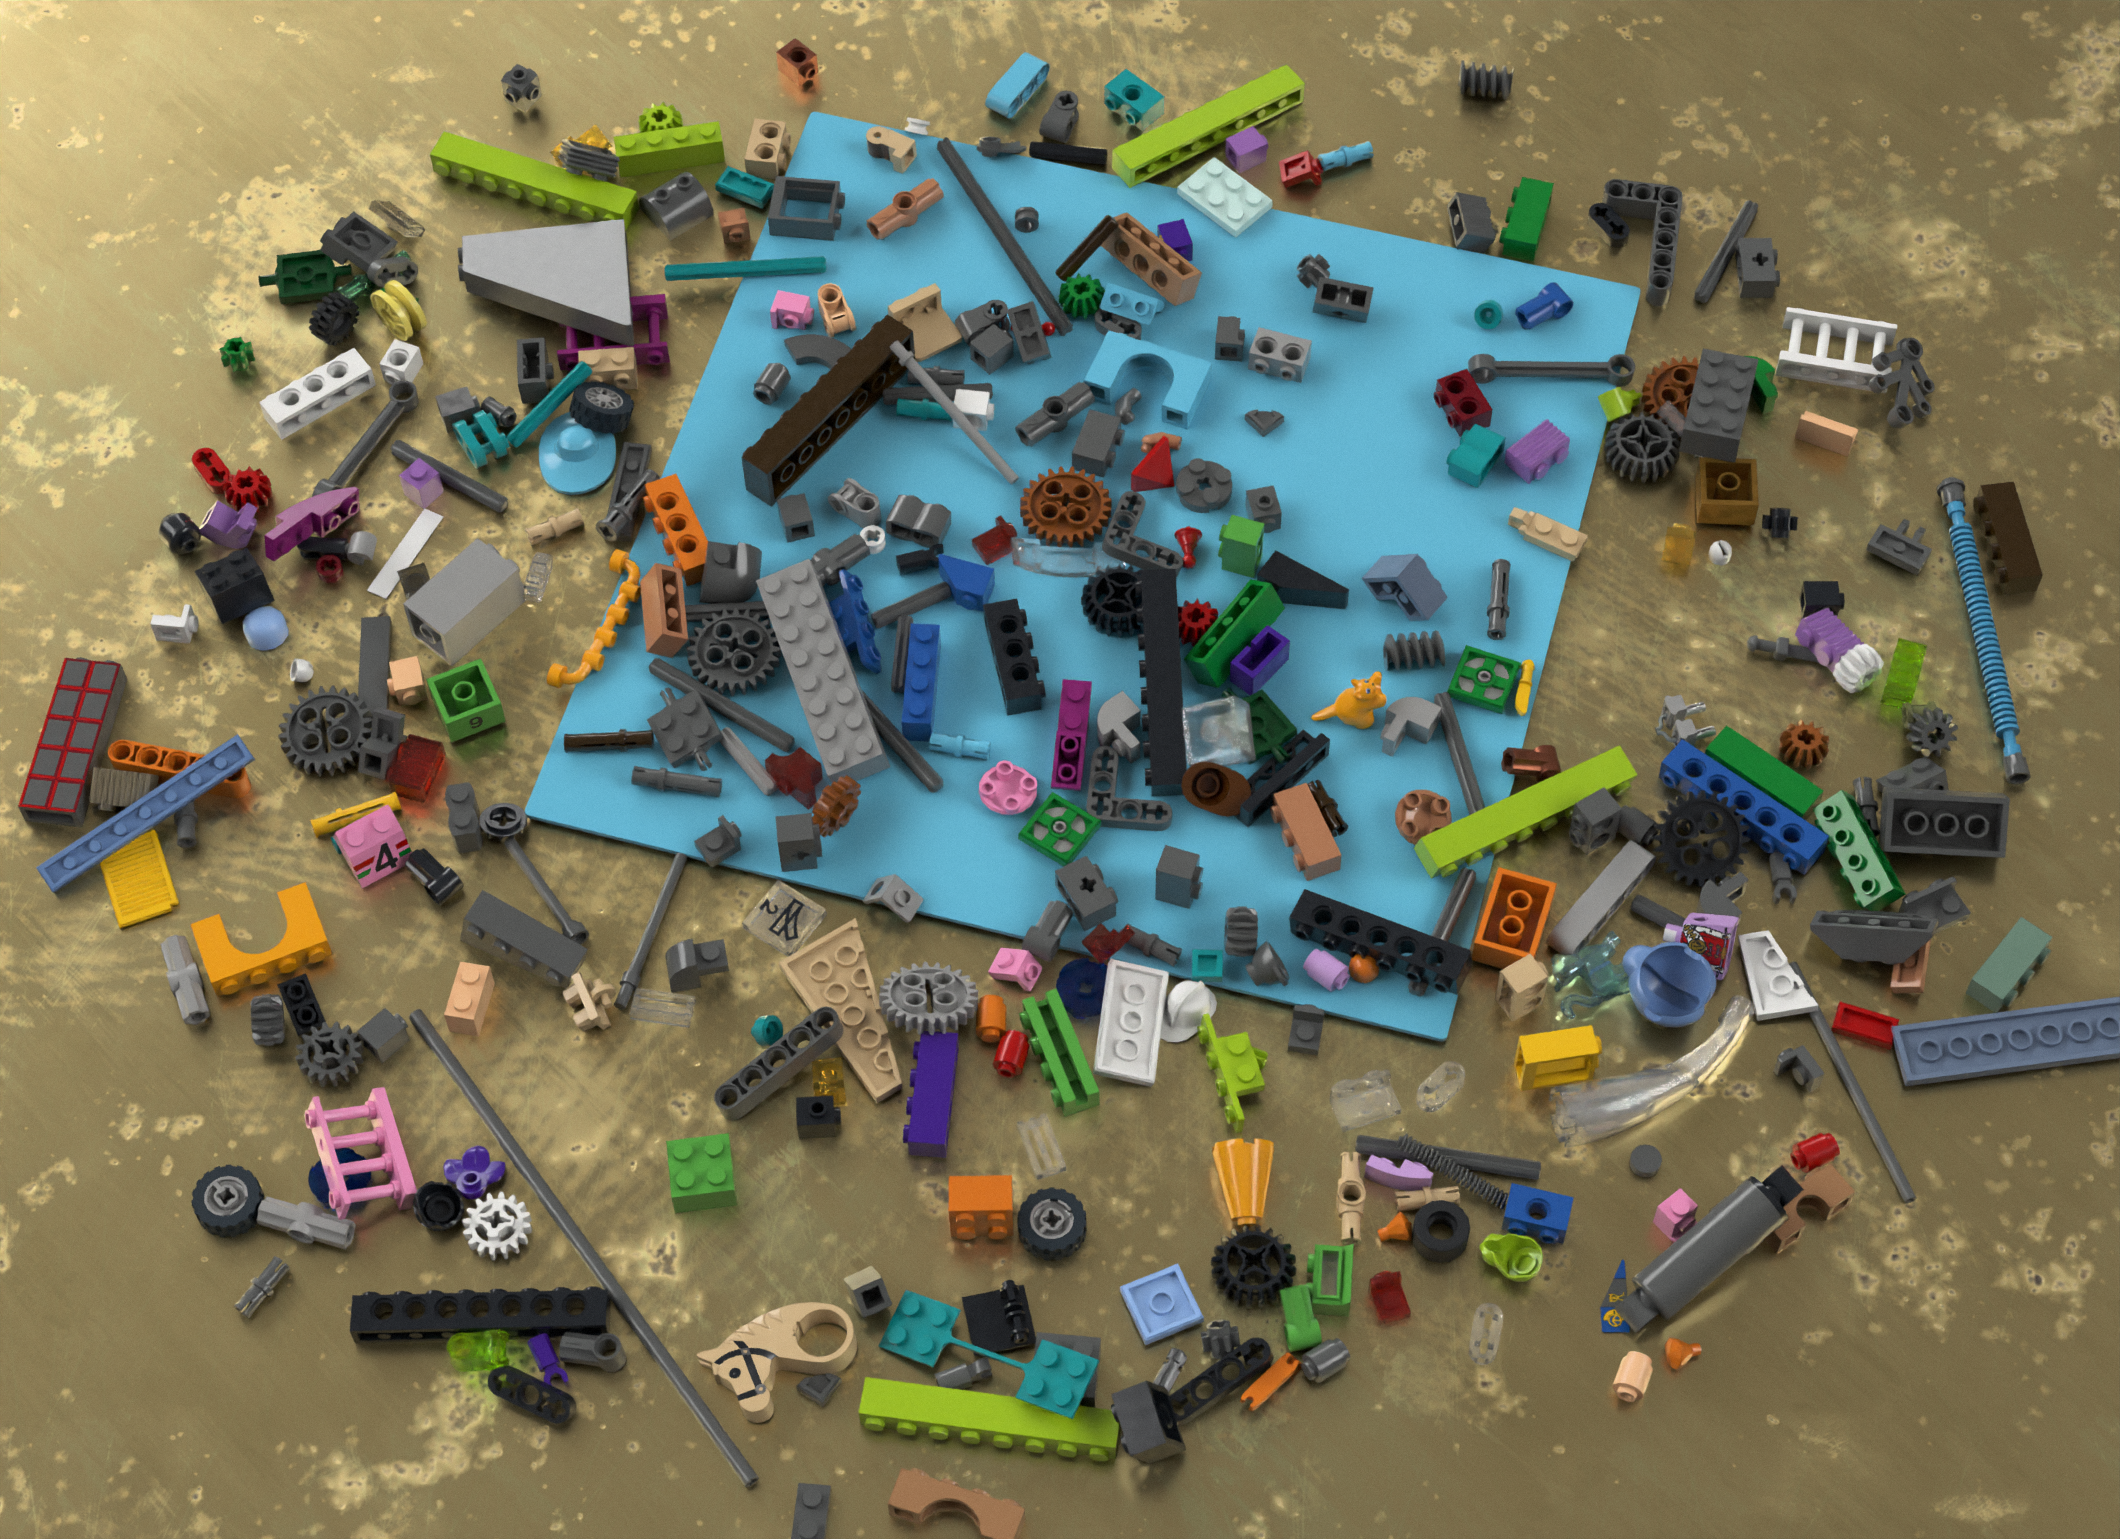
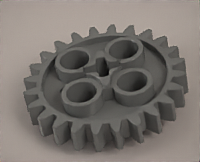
M738 608L734 609L733 615H729L727 610L723 609V617L720 618L715 613H712L713 621L711 622L702 619L703 629L699 627L694 628L695 636L689 637L690 646L687 647V653L690 656L688 657L689 667H692L693 676H698L699 682L702 684L707 682V686L711 689L717 686L721 695L726 689H729L731 696H734L736 689H740L741 693L746 695V687L749 686L752 690L757 691V682L764 685L767 684L765 675L775 676L773 667L780 666L779 657H782L775 631L773 628H770L768 619L761 622L759 613L751 618L749 609L743 615H739ZM725 634L731 635L728 638H720L722 635ZM752 641L758 642L755 645H748ZM714 659H721V661L717 663L711 662ZM740 666H749L744 670L738 669Z
M332 685L329 692H325L323 686H320L319 694L316 695L311 689L308 690L309 698L307 699L299 695L298 700L300 704L298 706L289 704L292 713H283L282 716L287 723L279 724L283 733L279 734L278 737L281 743H283L281 748L290 763L294 762L298 770L304 767L307 774H310L315 769L320 777L324 769H327L330 775L333 776L334 770L337 767L342 772H345L344 764L346 763L356 766L353 758L355 756L360 758V747L367 741L366 739L371 737L372 714L363 699L359 700L355 692L349 695L345 687L338 693L335 686ZM324 709H326L325 718L327 723L329 724V727H327V731L322 712ZM339 713H344L342 717L335 718ZM316 718L313 722L306 723L309 719ZM326 733L328 735V740L331 747V751L329 753H327L328 742L324 737ZM347 738L344 743L337 744L341 739ZM319 743L315 748L309 749L311 745Z

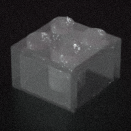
M1236 696L1181 708L1187 765L1192 766L1197 762L1208 761L1226 767L1256 760L1249 703Z

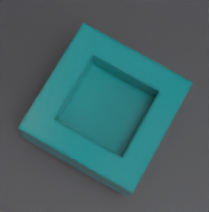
M1192 949V981L1222 982L1223 950Z

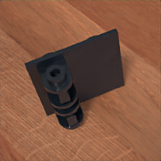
M1007 1280L1002 1283L1000 1290L962 1297L972 1345L995 1353L1036 1343L1024 1285L1018 1286L1013 1280ZM974 1352L975 1357L981 1356L980 1354Z

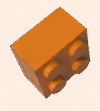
M1012 1175L949 1176V1222L951 1237L970 1240L980 1236H988L991 1239H1004L1007 1236H1014Z

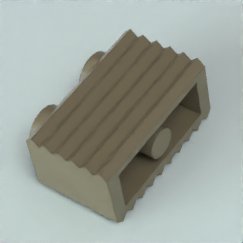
M94 767L89 802L98 804V810L115 812L116 806L128 807L157 788L159 777L158 775Z

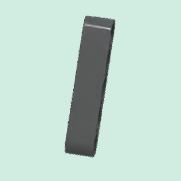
M827 1006L817 1009L719 1086L714 1094V1101L723 1117L728 1120L740 1119L839 1041L843 1035L844 1028L837 1012ZM826 1022H834L828 1029L821 1028ZM810 1041L806 1047L797 1048L800 1042ZM786 1060L782 1066L773 1067L776 1061ZM761 1079V1082L758 1085L753 1087L749 1086L752 1080ZM737 1098L733 1105L725 1106L727 1100Z

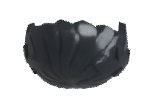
M429 1181L416 1191L413 1199V1209L415 1217L420 1224L433 1231H446L458 1224L462 1219L464 1202L462 1201V1195L458 1193L456 1188H452V1184L446 1183L444 1185L442 1182Z

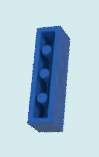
M911 623L901 722L902 734L908 741L930 742L933 732L941 651L940 625Z

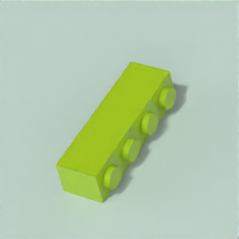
M719 121L613 137L616 156L620 159L618 162L620 178L725 162Z

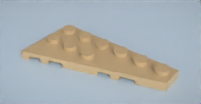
M856 918L780 961L779 967L811 1013L826 1006L833 1008L837 1012L844 1032L839 1041L834 1045L877 1104L903 1087L887 1027L881 1013V1007H879L878 995L866 958ZM826 1022L822 1028L828 1029L834 1022Z

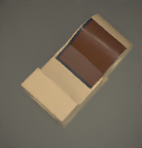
M881 126L872 127L866 133L868 153L874 158H884L892 162L894 170L903 174L917 157L915 140Z

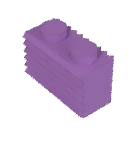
M1546 419L1506 450L1504 463L1530 484L1535 478L1538 480L1543 478L1552 465L1555 463L1560 464L1567 458L1570 439L1557 426H1554L1553 423Z
M1829 608L1822 609L1801 619L1795 633L1799 643L1807 647L1817 657L1818 662L1826 666L1832 673L1834 672L1835 664L1841 660V656H1844L1848 650H1852L1856 645L1864 644L1860 638H1857L1856 634H1853L1852 630L1845 627V623H1841V619H1838L1837 615H1834L1833 611H1830Z

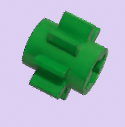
M241 337L228 339L224 347L219 348L223 366L227 367L230 365L233 372L247 370L250 361H255L251 342L244 343Z

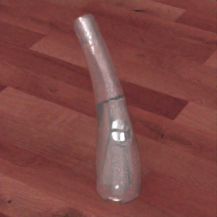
M1732 996L1718 1018L1720 1025L1714 1033L1700 1046L1677 1061L1633 1073L1552 1087L1549 1101L1556 1100V1114L1550 1116L1559 1143L1565 1142V1148L1593 1143L1617 1135L1649 1120L1683 1099L1707 1079L1732 1051L1756 1012L1755 1005L1743 996Z

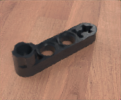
M1259 1337L1247 1340L1171 1394L1172 1406L1176 1403L1180 1407L1185 1405L1183 1407V1415L1179 1416L1175 1413L1178 1425L1183 1426L1256 1374L1261 1373L1263 1375L1271 1367V1362L1274 1359L1269 1344ZM1257 1352H1262L1263 1358L1260 1360L1256 1357H1251ZM1243 1356L1248 1368L1247 1370H1245L1242 1361L1238 1359L1239 1357ZM1228 1365H1236L1240 1369V1373L1236 1379L1227 1380L1222 1377L1223 1369ZM1203 1383L1213 1386L1212 1395L1206 1399L1196 1396L1197 1387ZM1189 1393L1191 1394L1193 1401L1197 1404V1406L1194 1408L1192 1407L1191 1402H1189L1186 1397V1395Z

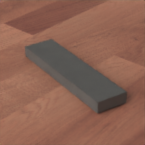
M623 443L609 508L612 504L620 503L648 469L652 453L651 445ZM640 505L633 512L631 523L623 526L616 540L632 542Z
M390 616L361 618L359 700L363 699L367 708H369L372 714L371 719H373V711L377 707L388 709L389 706L387 679H390L389 662L392 624Z

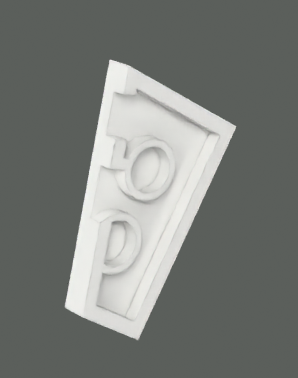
M1769 930L1738 935V942L1757 1021L1818 1011V1004L1813 997H1810L1799 975L1795 974L1787 962V957Z

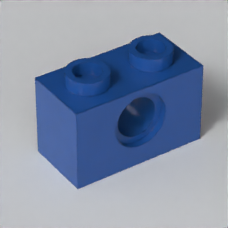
M1512 1183L1502 1230H1506L1510 1234L1536 1237L1548 1244H1563L1574 1197ZM1539 1213L1544 1218L1541 1220H1536L1532 1218L1530 1214Z

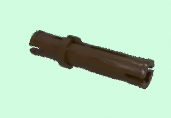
M620 729L619 732L564 734L565 753L619 749L621 752H627L628 749H653L654 747L653 730L627 731V729Z

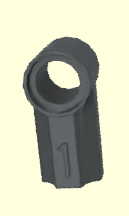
M1050 901L1036 926H1031L1027 931L1022 943V950H1029L1032 955L1051 962L1060 946L1061 936L1073 917V910L1061 901Z
M565 1332L561 1338L559 1346V1358L561 1361L600 1366L607 1372H616L626 1363V1353L619 1338L614 1334L604 1333L600 1336ZM616 1349L613 1355L603 1356L607 1350Z

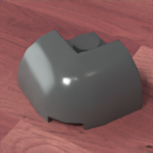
M708 541L699 602L718 604L749 600L758 588L756 580L760 579L762 551L755 546L738 542L737 545Z

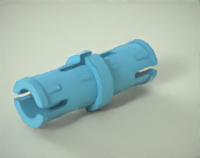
M1367 141L1351 147L1341 146L1339 150L1319 154L1318 159L1323 171L1339 166L1349 167L1354 162L1373 158L1374 154L1369 153L1373 152L1371 143Z
M932 732L929 750L953 753L955 757L959 758L965 755L987 760L990 752L988 747H990L991 743L990 741L965 738L964 734L953 736Z

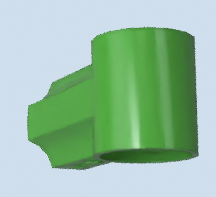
M1296 1285L1279 1290L1286 1320L1284 1332L1289 1351L1294 1352L1320 1345L1322 1343L1321 1331L1317 1318L1313 1315L1307 1285Z

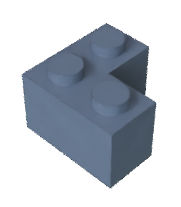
M1418 554L1381 556L1362 577V580L1376 600L1395 599L1410 621L1429 620L1448 598L1442 590L1441 583L1433 577L1426 567V562Z

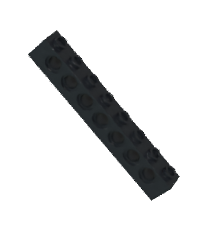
M595 1286L586 1287L584 1290H570L565 1287H557L552 1291L524 1288L517 1292H507L504 1289H492L489 1292H475L463 1289L457 1293H443L438 1290H430L425 1294L397 1291L389 1295H381L377 1292H364L362 1295H352L350 1333L355 1343L531 1339L542 1333H547L550 1339H561L565 1332L600 1336L604 1333H610L611 1300L607 1289ZM544 1308L552 1309L548 1315H538L539 1311ZM574 1308H584L578 1315L569 1314ZM512 1309L520 1310L515 1316H506L507 1312ZM479 1310H488V1313L483 1317L474 1316ZM417 1311L424 1312V1314L420 1318H411V1316ZM447 1311H456L455 1315L450 1318L442 1317ZM392 1312L389 1318L379 1319L383 1313Z

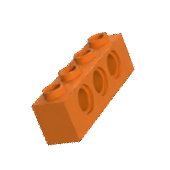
M675 473L645 484L646 496L642 497L647 512H653L655 518H652L657 534L662 533L665 538L662 540L666 554L668 556L673 555L675 559L672 562L673 567L681 569L682 577L687 586L701 582L708 540L677 474Z

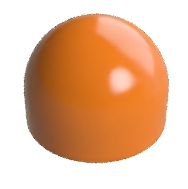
M1356 953L1350 959L1349 973L1355 981L1368 983L1376 979L1379 974V967L1376 965V960L1371 956L1367 955L1363 959Z

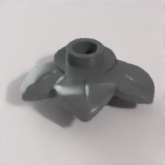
M990 136L981 137L976 147V150L982 152V156L995 157L999 152L1020 153L1027 149L1026 146H1020V141L1001 143L1000 138Z

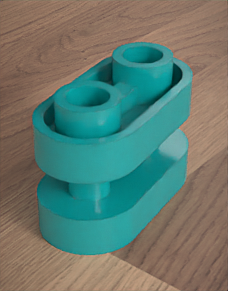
M484 410L472 414L474 423L469 426L463 419L452 424L458 442L476 469L488 464L486 455L492 453L496 459H499L508 454L507 448L510 447L503 432L498 433L496 430L497 424L492 414H486ZM479 433L485 444L480 445L474 435Z

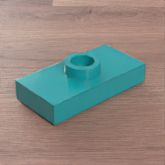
M727 166L716 182L715 189L718 192L763 209L773 194L774 184Z

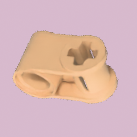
M832 283L822 285L817 293L818 306L828 337L832 338L834 334L849 329L851 332L855 331L854 316L846 303L840 287Z

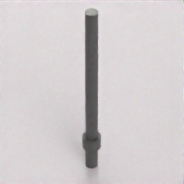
M676 853L630 967L628 971L623 973L620 980L621 988L614 1003V1006L618 1009L624 1010L626 1008L632 991H635L641 980L639 974L687 860V856L683 853Z

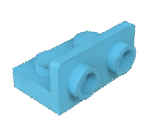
M1108 282L1100 309L1151 325L1155 313H1162L1165 303L1159 299Z

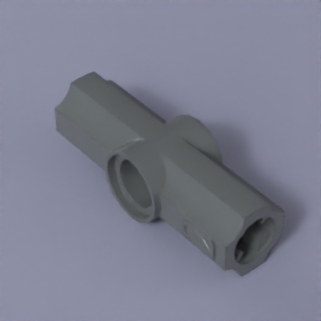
M1078 382L1060 396L1048 397L1043 402V408L1015 427L1020 441L1026 446L1032 447L1051 432L1055 433L1064 430L1067 427L1068 420L1095 402V396L1088 385L1084 382Z
M854 534L831 550L829 548L819 550L810 561L819 575L822 586L825 584L831 586L841 581L839 576L840 570H848L869 556L870 549L859 534Z

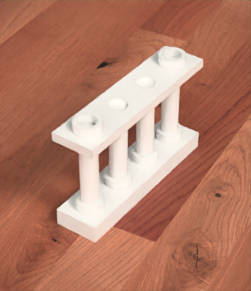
M1787 307L1782 328L1791 329L1788 351H1780L1775 376L1872 391L1869 387L1870 379L1878 374L1886 375L1891 373L1892 368H1887L1882 372L1877 371L1872 362L1871 365L1855 362L1857 340L1874 343L1872 359L1879 353L1884 352L1885 345L1892 346L1897 324ZM1802 331L1819 334L1816 356L1799 353ZM1830 336L1846 338L1844 360L1827 358Z

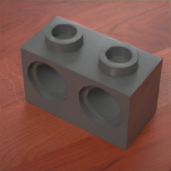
M1605 787L1575 803L1569 837L1576 847H1580L1586 855L1616 838L1622 808Z

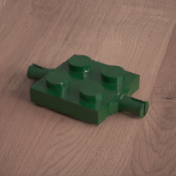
M320 250L276 255L277 267L275 273L259 275L258 278L260 287L276 285L279 290L280 303L289 304L320 300L324 296L328 297L329 293H335L334 284L337 277L352 276L353 273L351 264L335 266L329 256Z
M1227 688V691L1225 689L1221 696L1228 702L1230 707L1226 712L1215 718V726L1249 765L1269 754H1273L1281 765H1284L1285 762L1287 763L1291 756L1281 746L1297 735V728L1262 689L1242 699L1233 692L1232 688Z

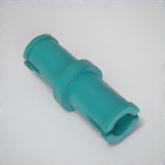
M898 398L896 416L921 417L922 421H927V418L952 422V418L938 402H929L927 398H923V401Z

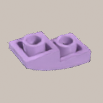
M1371 1155L1366 1163L1364 1178L1394 1189L1416 1191L1422 1190L1424 1186L1431 1187L1433 1173L1419 1162H1411L1405 1159L1399 1169L1389 1159Z

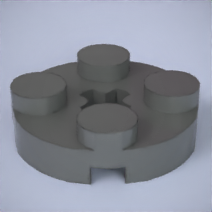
M1200 458L1191 460L1189 465L1179 472L1176 479V492L1180 497V502L1187 509L1197 513H1209V509L1218 507V510L1223 508L1229 502L1232 495L1231 472L1212 461H1204ZM1207 483L1211 488L1200 490L1199 484Z

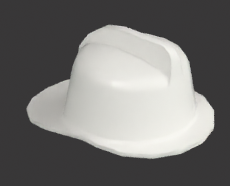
M1183 981L1177 984L1166 996L1161 1039L1172 1043L1187 1041L1197 1033V1027L1201 1026L1203 1014L1209 1013L1210 1018L1216 1011L1217 1002L1214 994L1205 987L1202 981Z

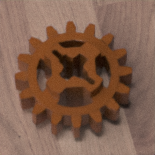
M847 775L844 778L842 776L839 777L837 783L833 781L831 786H826L822 790L820 798L813 806L812 813L815 814L812 817L813 824H819L820 835L823 837L827 835L832 836L834 830L838 831L840 827L846 826L851 815L858 807L859 800L857 797L861 794L859 790L861 785Z

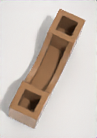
M901 1468L888 1502L889 1515L921 1525L926 1518L938 1511H960L974 1520L980 1530L981 1539H1019L1026 1520L1025 1508H1022L1014 1500L1003 1499L1001 1501L990 1497L989 1493L981 1489L974 1488L970 1491L961 1488L953 1480L946 1478L941 1479V1481L930 1478L926 1472L912 1468L910 1471Z

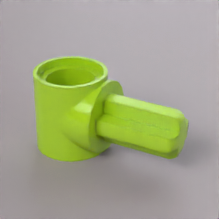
M1617 387L1597 397L1608 422H1611L1631 413L1632 407L1640 404L1639 398L1642 397V394L1640 392L1637 393L1634 389L1625 391L1621 387Z

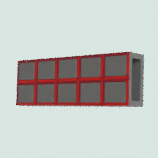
M82 657L76 659L64 658L18 804V808L25 821L83 827L90 804L89 798L94 767H101L127 682V677L121 664L110 660L104 662L91 661Z

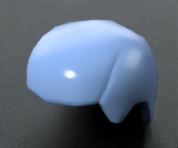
M272 606L259 607L248 612L243 620L242 628L248 644L252 648L261 651L271 650L283 644L289 633L285 617L281 611Z

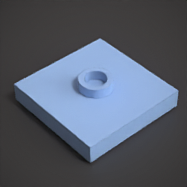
M1178 1264L1120 1286V1293L1145 1345L1204 1322L1200 1308Z

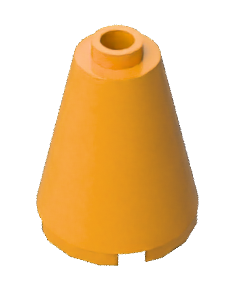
M1244 1138L1217 1142L1212 1147V1155L1231 1221L1238 1222V1227H1243L1245 1224L1248 1227H1254L1257 1225L1256 1221L1263 1219L1274 1155V1142L1254 1138V1143L1244 1142Z

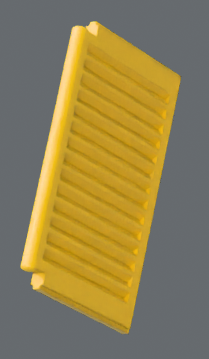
M156 830L144 833L99 863L120 929L171 912V907L179 905Z

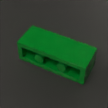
M1522 177L1520 186H1514L1511 202L1515 204L1514 207H1508L1505 223H1509L1508 228H1502L1499 243L1504 244L1502 255L1534 262L1550 207L1554 183Z

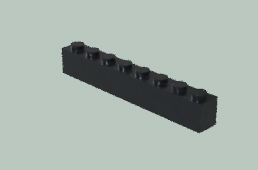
M1176 569L1141 570V580L1135 581L1136 598H1141L1142 607H1136L1137 625H1143V634H1138V651H1144V660H1139L1140 678H1145L1146 687H1140L1141 705H1147V714H1142V731L1148 732L1149 741H1143L1144 759H1150V768H1145V786H1151V796L1183 795L1181 784L1183 775L1187 771Z

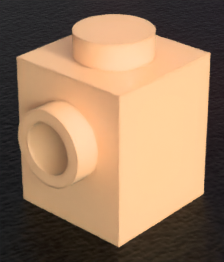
M418 656L389 662L392 678L387 679L390 696L396 695L399 706L406 704L414 705L420 701L428 700Z

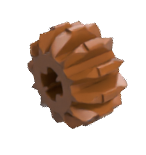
M1800 719L1797 725L1790 723L1786 727V731L1781 733L1779 753L1784 754L1785 763L1793 761L1795 769L1799 765H1803L1808 771L1812 764L1818 767L1822 760L1827 757L1830 742L1829 736L1823 735L1824 727L1815 728L1813 721L1809 725H1805Z

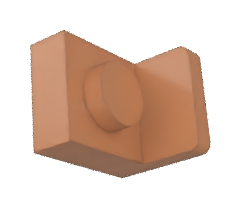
M744 208L718 212L724 244L751 239L749 223Z

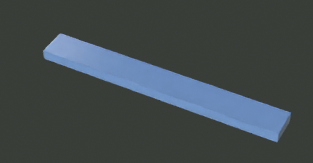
M237 734L37 866V870L53 893L57 892L253 762L255 758Z

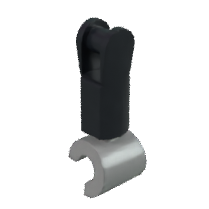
M360 531L351 536L349 544L347 538L310 536L299 543L297 547L302 558L305 560L319 559L325 555H335L340 560L349 559L355 564L363 565L364 559L373 560L377 538L372 533Z

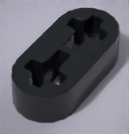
M1605 203L1593 204L1588 213V224L1611 247L1620 248L1627 244L1630 229L1626 222L1609 205Z

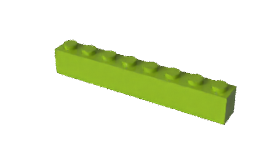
M1287 64L1278 69L1271 70L1269 73L1251 80L1247 84L1231 90L1215 100L1208 101L1204 105L1186 112L1182 116L1166 122L1152 131L1143 133L1139 137L1119 145L1112 150V169L1131 188L1226 141V138L1256 126L1304 102L1305 83Z
M445 131L430 153L434 172L442 176H450L468 184L472 183L485 187L490 191H498L516 199L520 198L533 202L538 206L555 209L563 214L568 213L581 217L586 221L600 222L624 219L627 231L639 210L637 191L587 175L573 174L567 172L564 168Z
M1619 745L1421 837L1414 850L1431 879L1438 875H1441L1443 878L1456 872L1458 866L1467 863L1468 866L1477 863L1483 858V854L1491 851L1493 854L1504 850L1508 843L1515 839L1517 842L1526 840L1533 835L1532 831L1538 828L1544 831L1556 825L1558 819L1564 816L1567 819L1572 818L1575 803L1603 787L1606 788L1610 795L1615 793L1616 796L1627 792L1632 788L1631 783L1636 778L1637 773Z
M865 1377L859 1408L860 1425H864L867 1429L873 1431H882L884 1428L894 1429L903 1435L923 1433L939 1440L953 1437L960 1438L963 1442L969 1444H978L980 1441L993 1443V1445L999 1448L1025 1447L1026 1450L1035 1453L1049 1450L1057 1451L1059 1455L1065 1457H1074L1076 1454L1086 1455L1096 1461L1116 1459L1121 1428L1120 1423H1117L1114 1419L1112 1410L1079 1406L1072 1420L1012 1396Z

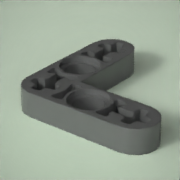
M1134 491L1123 493L1102 543L1103 551L1110 557L1143 570L1176 569L1177 577L1183 565V559L1179 553L1134 535L1146 501L1144 497ZM1129 504L1134 505L1132 513L1127 511ZM1125 521L1131 527L1123 528L1117 522ZM1116 536L1121 538L1118 545L1113 544ZM1136 551H1145L1149 554V557H1140Z
M1110 746L1098 747L1092 755L1086 806L1087 813L1101 820V827L1147 831H1164L1168 829L1172 823V809L1166 802L1115 797L1118 753ZM1103 757L1109 758L1107 772L1102 771ZM1099 781H1107L1111 787L1106 791H1098L1094 785ZM1098 800L1103 801L1102 815H1096ZM1131 808L1138 814L1133 819H1126L1121 815V812ZM1143 810L1146 811V820L1143 819ZM1157 812L1162 813L1161 820L1155 819Z

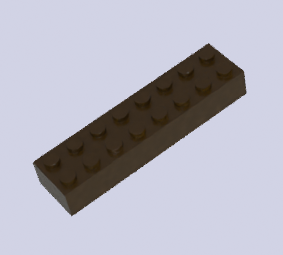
M887 314L880 322L878 321L872 326L870 332L863 339L857 340L853 348L844 357H840L827 374L820 376L816 385L811 390L803 393L798 402L790 410H786L772 428L766 429L761 438L744 451L741 458L746 490L772 507L883 397V389L892 388L909 371L906 366H901L898 362L900 359L890 349V346L898 340L908 352L911 351L915 355L913 330Z

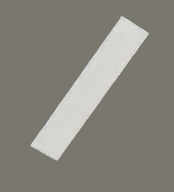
M424 508L367 591L386 599L444 516Z

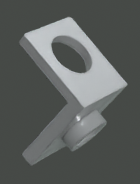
M893 874L877 878L863 902L869 904L882 901L907 923L912 920L924 899L900 877Z

